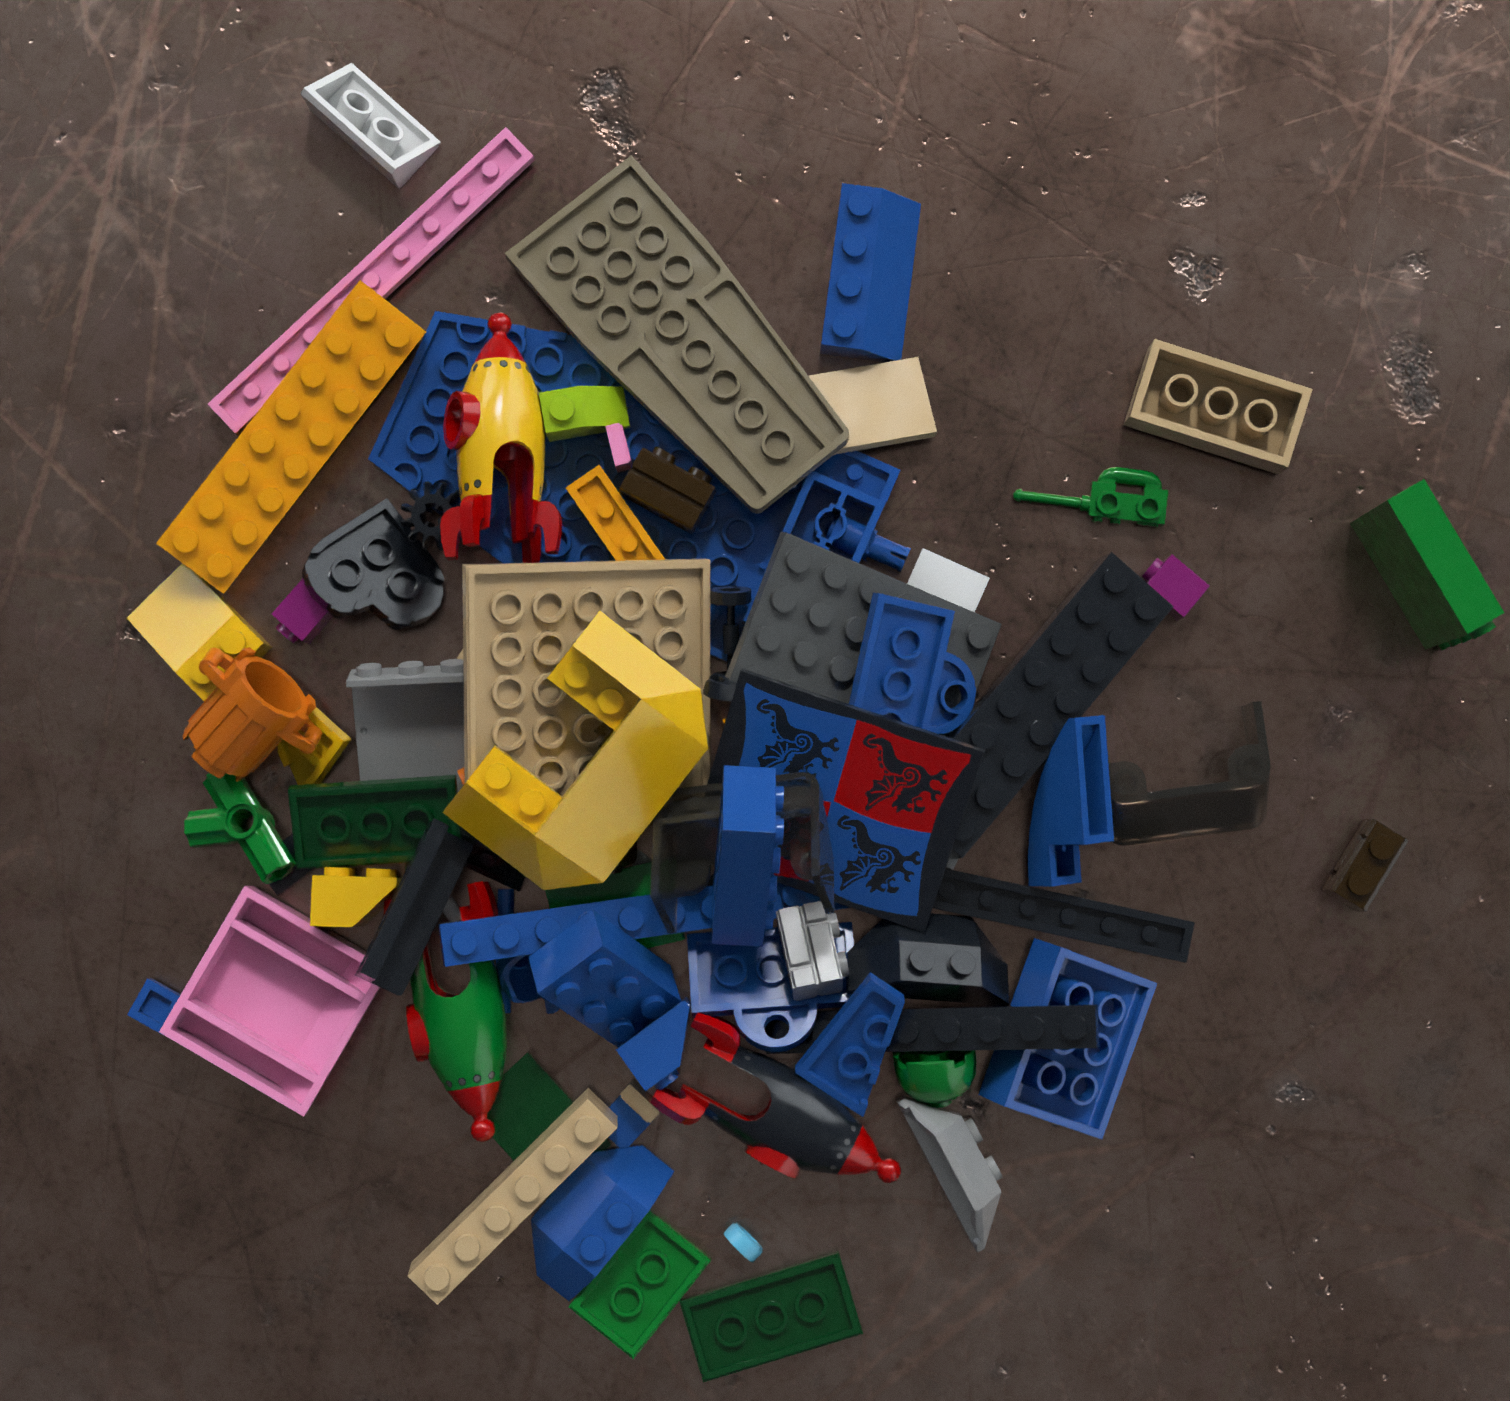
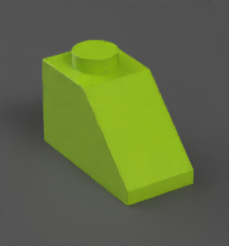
M574 386L539 393L545 433L549 442L607 432L605 426L615 423L622 424L623 429L630 428L623 386Z

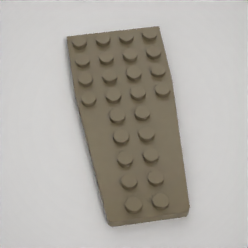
M632 155L505 253L506 260L577 342L751 512L756 514L762 513L848 443V428L720 256Z

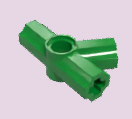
M208 773L203 784L217 808L188 812V816L184 820V833L189 841V846L199 848L239 843L264 884H271L277 880H282L293 872L292 869L296 862L275 829L273 815L268 810L262 808L245 778L236 781L235 775L225 774L220 779ZM251 815H253V825L250 828V830L246 832L245 823L247 819Z

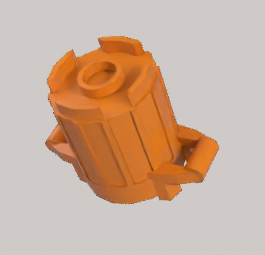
M215 647L208 650L199 664V670L216 686V689L189 718L188 726L184 729L183 740H187L190 737L194 745L193 747L196 749L191 755L192 758L204 770L220 779L225 774L235 775L236 781L242 780L248 774L254 772L282 740L300 749L304 754H311L322 737L321 729L315 726L308 717L316 708L315 699L309 693L305 697L303 691L291 676L271 661L254 656L257 652L250 647L242 649L235 658ZM217 667H222L225 670V672L223 673ZM301 730V731H303L305 734L302 735V734H300L298 731Z

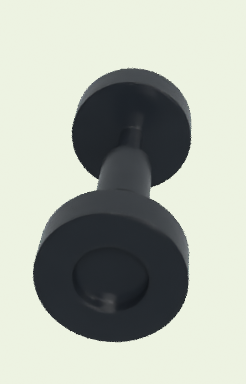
M722 586L710 589V603L727 606V623L723 624V654H727V670L739 641V624L735 623V606L751 603V589L748 587ZM727 671L716 673L725 676Z

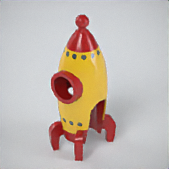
M502 312L494 313L490 316L487 323L489 331L493 334L492 338L487 341L478 354L463 390L452 393L445 409L443 423L444 440L450 450H456L461 503L460 506L452 507L443 514L440 523L441 543L445 558L448 561L458 560L460 536H462L463 545L469 547L480 545V531L490 527L494 467L506 477L508 483L513 544L522 543L523 563H539L542 539L540 527L543 528L545 552L547 554H558L562 535V518L555 505L548 501H541L545 465V427L539 392L521 353L514 343L507 338V334L512 326L511 319Z

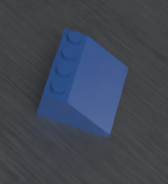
M1034 938L1010 1006L1097 1004L1099 1047L1083 1049L994 1050L978 1095L1004 1107L1103 1139L1157 983L1063 947Z

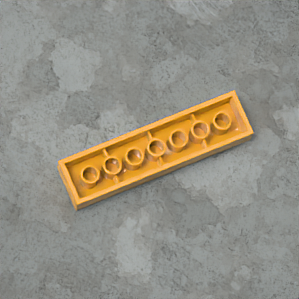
M359 280L156 544L224 594L421 340L426 331Z

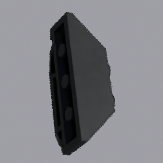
M931 913L925 932L882 919L846 954L849 968V976L846 977V994H853L871 972L904 994L906 999L995 1006L1009 1005L1008 964L974 919L969 916Z

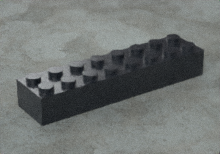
M1113 552L1098 559L975 704L963 724L953 730L948 736L949 738L985 750L950 854L951 859H960L966 855L1049 756L1069 718L1082 717L1174 607Z

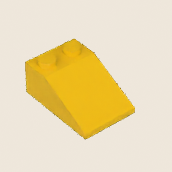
M183 563L127 617L172 670L203 701L216 689V686L199 670V664L209 649L218 648L223 653L235 658L242 649L250 647L257 652L254 656L262 658L272 648L207 581ZM217 667L223 673L225 672V670L222 667Z

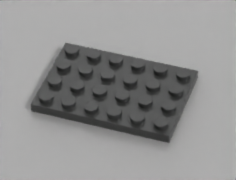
M780 532L725 677L737 683L740 671L743 668L849 704L872 594L881 593L955 611L946 652L956 655L969 667L973 674L977 691L1002 624L789 533ZM956 685L950 686L945 692V702L949 708H953L961 700V691ZM953 731L940 735L948 737Z

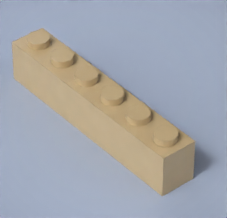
M587 1088L411 1262L408 1277L438 1305L618 1128V1116Z

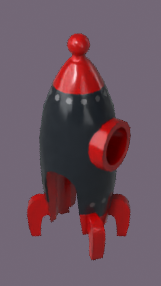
M701 1013L696 1014L690 1027L708 1037L703 1048L761 1079L767 1084L771 1092L769 1103L757 1114L746 1115L683 1084L679 1093L667 1088L662 1090L656 1089L650 1103L660 1112L684 1125H692L704 1116L718 1128L747 1145L744 1151L751 1157L794 1179L798 1176L800 1170L834 1175H857L875 1171L879 1179L884 1183H893L898 1180L901 1175L900 1164L894 1159L883 1160L879 1157V1152L873 1139L847 1106L796 1074L795 1069L766 1055L739 1046L740 1032L731 1022L718 1016L712 1017Z

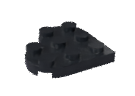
M388 498L330 533L312 548L302 569V578L311 597L322 608L328 610L333 617L344 618L348 615H357L370 610L381 621H384L389 628L400 630L404 627H413L426 622L437 611L442 602L444 576L431 554L427 550L422 549L421 541L413 543L408 540L409 533L412 530L411 528L401 527L400 521L403 518Z

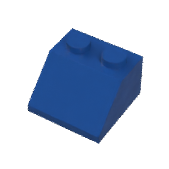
M687 996L679 1004L616 1049L645 1091L652 1086L662 1090L676 1080L680 1074L677 1068L680 1067L683 1060L691 1011V1001Z

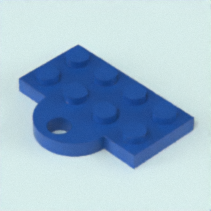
M873 593L849 704L937 734L948 733L962 725L973 709L976 685L973 674L965 662L956 655L946 652L955 611L881 593ZM956 685L961 691V700L957 706L949 708L945 702V692L950 686Z
M852 922L838 923L840 937L834 938L837 953L844 951L846 955L854 946ZM774 927L772 930L765 929L763 947L712 944V932L687 934L692 1018H695L697 1013L712 1017L734 1015L737 1029L742 1037L758 1049L768 1052H782L797 1047L813 1031L817 1020V1009L843 1007L852 995L846 994V977H843V990L839 993L824 996L817 995L814 998L799 1001L793 1000L778 927ZM773 1020H781L788 1025L789 1031L784 1037L774 1039L766 1034L765 1027Z

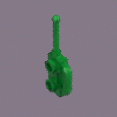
M1110 467L1099 475L1097 482H1091L1089 496L1082 495L1079 498L1017 489L1013 493V498L1017 502L1027 501L1078 507L1080 511H1086L1087 518H1093V522L1102 523L1103 520H1110V524L1120 525V522L1137 523V525L1158 527L1165 525L1169 490L1162 489L1159 477L1153 472ZM1115 483L1144 486V489L1142 490V495L1116 492Z

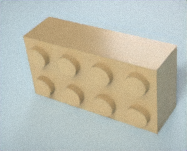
M1154 339L1147 348L1123 425L1279 475L1289 467L1313 389Z

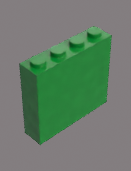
M1425 479L1386 500L1350 523L1425 650L1438 645L1442 651L1450 646L1454 647L1461 642L1463 644L1472 638L1474 640L1496 627L1493 619L1505 612Z

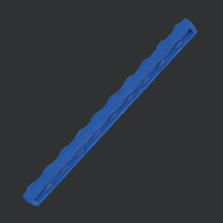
M778 882L776 902H768V904H774V919H776V911L779 909L793 906L800 907L803 904L824 901L827 911L851 908ZM713 886L438 924L443 966L447 967L533 954L591 910L596 911L633 939L712 928Z

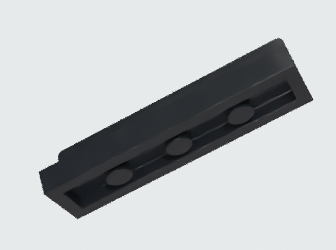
M435 818L428 823L355 976L397 996H401L404 993L473 849L471 843L448 833L449 825Z

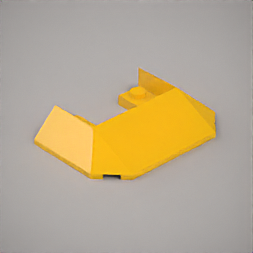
M599 611L547 679L612 728L614 731L563 797L498 746L494 745L442 812L543 890L604 883L708 750L701 689L603 612Z

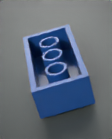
M724 765L713 876L712 944L763 947L765 929H773L774 904H768V902H776L777 876H774V873L779 874L781 849L777 845H783L784 818L776 815V812H783L784 786H776V768Z

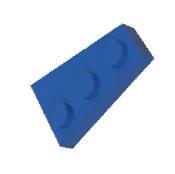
M870 972L797 1062L795 1073L864 1117L869 1095L880 1072L882 1059L886 1048L890 1045L905 1004L904 994Z

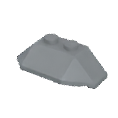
M901 1096L897 1098L896 1102L976 1252L985 1249L1001 1195V1189L996 1181L1003 1178L993 1157L990 1155L984 1159L977 1144L983 1141V1138L974 1121L970 1118L964 1122L962 1116L957 1112L944 1108H935L909 1097Z

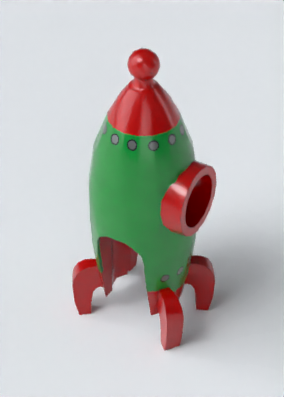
M488 881L467 884L470 905L459 907L461 921L498 916L495 897ZM391 899L384 901L383 916L390 904ZM427 943L410 978L413 1003L408 1004L406 1007L407 1026L413 1053L417 1062L429 1061L448 1094L462 1110L472 1116L474 1119L470 1127L472 1137L479 1142H486L495 1133V1126L490 1119H487V1115L499 1091L507 1052L506 1014L494 960L469 963L470 981L467 988L460 994H451L444 991L436 981Z

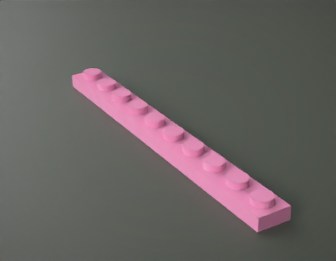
M505 127L216 395L208 405L239 436L359 280L386 299L535 161L532 153Z

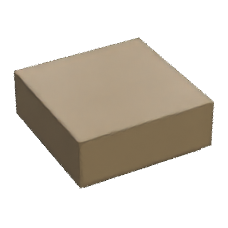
M635 1079L621 1092V1098L647 1123H651L660 1114V1111L650 1103L653 1096L648 1091H645Z

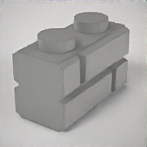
M824 901L807 903L800 907L793 906L776 911L777 927L793 1000L799 1001L814 998L817 995L824 996L841 992L843 990V977L849 976V968L845 952L837 953L834 938L840 937L836 913L828 914Z

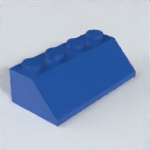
M842 183L820 354L879 362L901 360L921 209L920 203L883 188Z

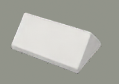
M352 63L304 87L301 92L310 111L399 190L441 143Z

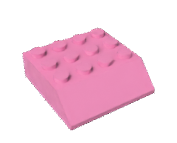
M244 886L159 1033L304 1117L380 987L355 976L366 951L326 927L310 926V918L259 888Z

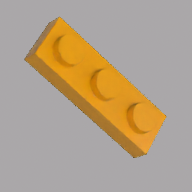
M600 464L566 487L567 492L615 561L665 559Z

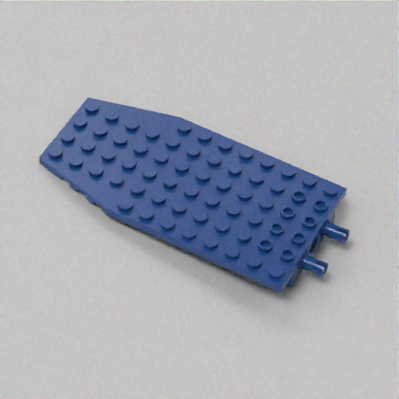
M435 311L368 458L370 462L408 491L414 489L424 496L423 483L427 481L432 483L435 493L440 482L449 484L448 495L455 490H459L456 450H450L444 440V414L449 397L453 392L463 390L473 363L483 346L493 336L488 329L487 319ZM512 324L507 338L514 343L521 353L539 393L574 386H622L572 335ZM624 388L630 428L624 429L632 465L642 448L652 452L655 446L676 457L674 465L687 472L693 466L713 478L710 484L716 487V494L693 535L628 499L622 498L665 559H710V589L722 586H741L751 589V603L735 606V623L739 624V639L780 532L789 533L859 564L861 559L866 560L869 557L901 572L911 548L877 535L878 530L875 529L899 476L900 469L859 451L836 454L801 481L800 492L786 493L762 513L756 514L751 512ZM607 432L549 442L545 433L544 483L541 501L552 503L560 512L562 535L558 554H547L545 552L543 528L540 527L542 539L539 563L615 561L566 490L568 485L600 464L619 492V488L629 470L617 473ZM493 467L490 527L480 531V545L478 546L500 563H523L522 543L513 544L508 483L506 477ZM436 506L432 507L433 511L441 517L443 516L444 511L436 509ZM710 603V656L727 663V654H723V624L727 623V606Z

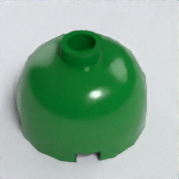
M975 1050L892 1052L897 1081L904 1093L917 1101L927 1103V1105L935 1108L946 1107L952 1103L951 1100L962 1096L970 1088L976 1075L977 1061Z

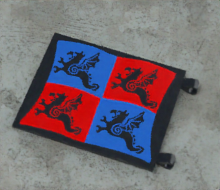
M743 668L740 671L737 683L723 675L711 674L705 682L703 694L712 699L731 701V705L697 818L681 809H672L665 819L664 830L670 834L691 837L687 852L715 861L724 765L776 768V786H784L783 812H776V815L784 818L783 845H777L781 849L779 874L774 873V876H777V882L925 932L985 750Z

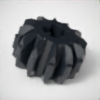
M427 481L423 483L424 496L414 489L409 491L410 497L415 501L414 506L407 503L401 504L400 509L411 513V517L401 520L400 525L403 528L415 527L409 533L408 540L415 543L423 537L422 549L430 551L434 541H436L439 550L443 551L440 530L442 517L438 519L439 525L435 527L434 523L427 521V516L433 514L432 507L436 506V509L444 511V513L448 509L456 507L455 505L461 500L460 492L455 490L448 495L449 484L440 482L435 493L434 486L431 482Z

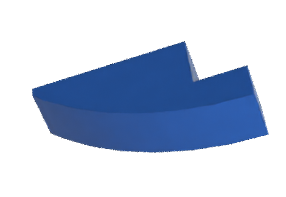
M1105 715L1069 718L1049 753L1040 777L1030 824L1028 848L1029 886L1053 887L1081 883L1079 845L1114 841Z

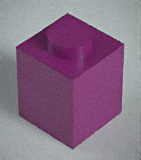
M1173 554L1166 558L1164 562L1157 557L1142 575L1147 581L1146 583L1174 606L1168 614L1176 621L1182 619L1210 587L1209 584Z
M303 578L271 614L280 622L275 628L293 644L300 639L308 645L333 618L328 610L322 608L311 597Z

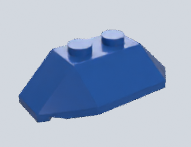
M643 1144L627 1148L594 1151L549 1195L531 1218L537 1276L566 1300H572L599 1274L649 1212L673 1175L674 1170Z

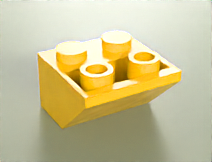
M324 867V876L312 875L310 926H365L384 908V901L392 899L402 879L397 878V869L366 868V877H356V868Z

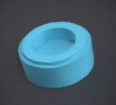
M733 1222L723 1233L727 1240L750 1262L753 1263L763 1253V1248L757 1240L737 1222Z

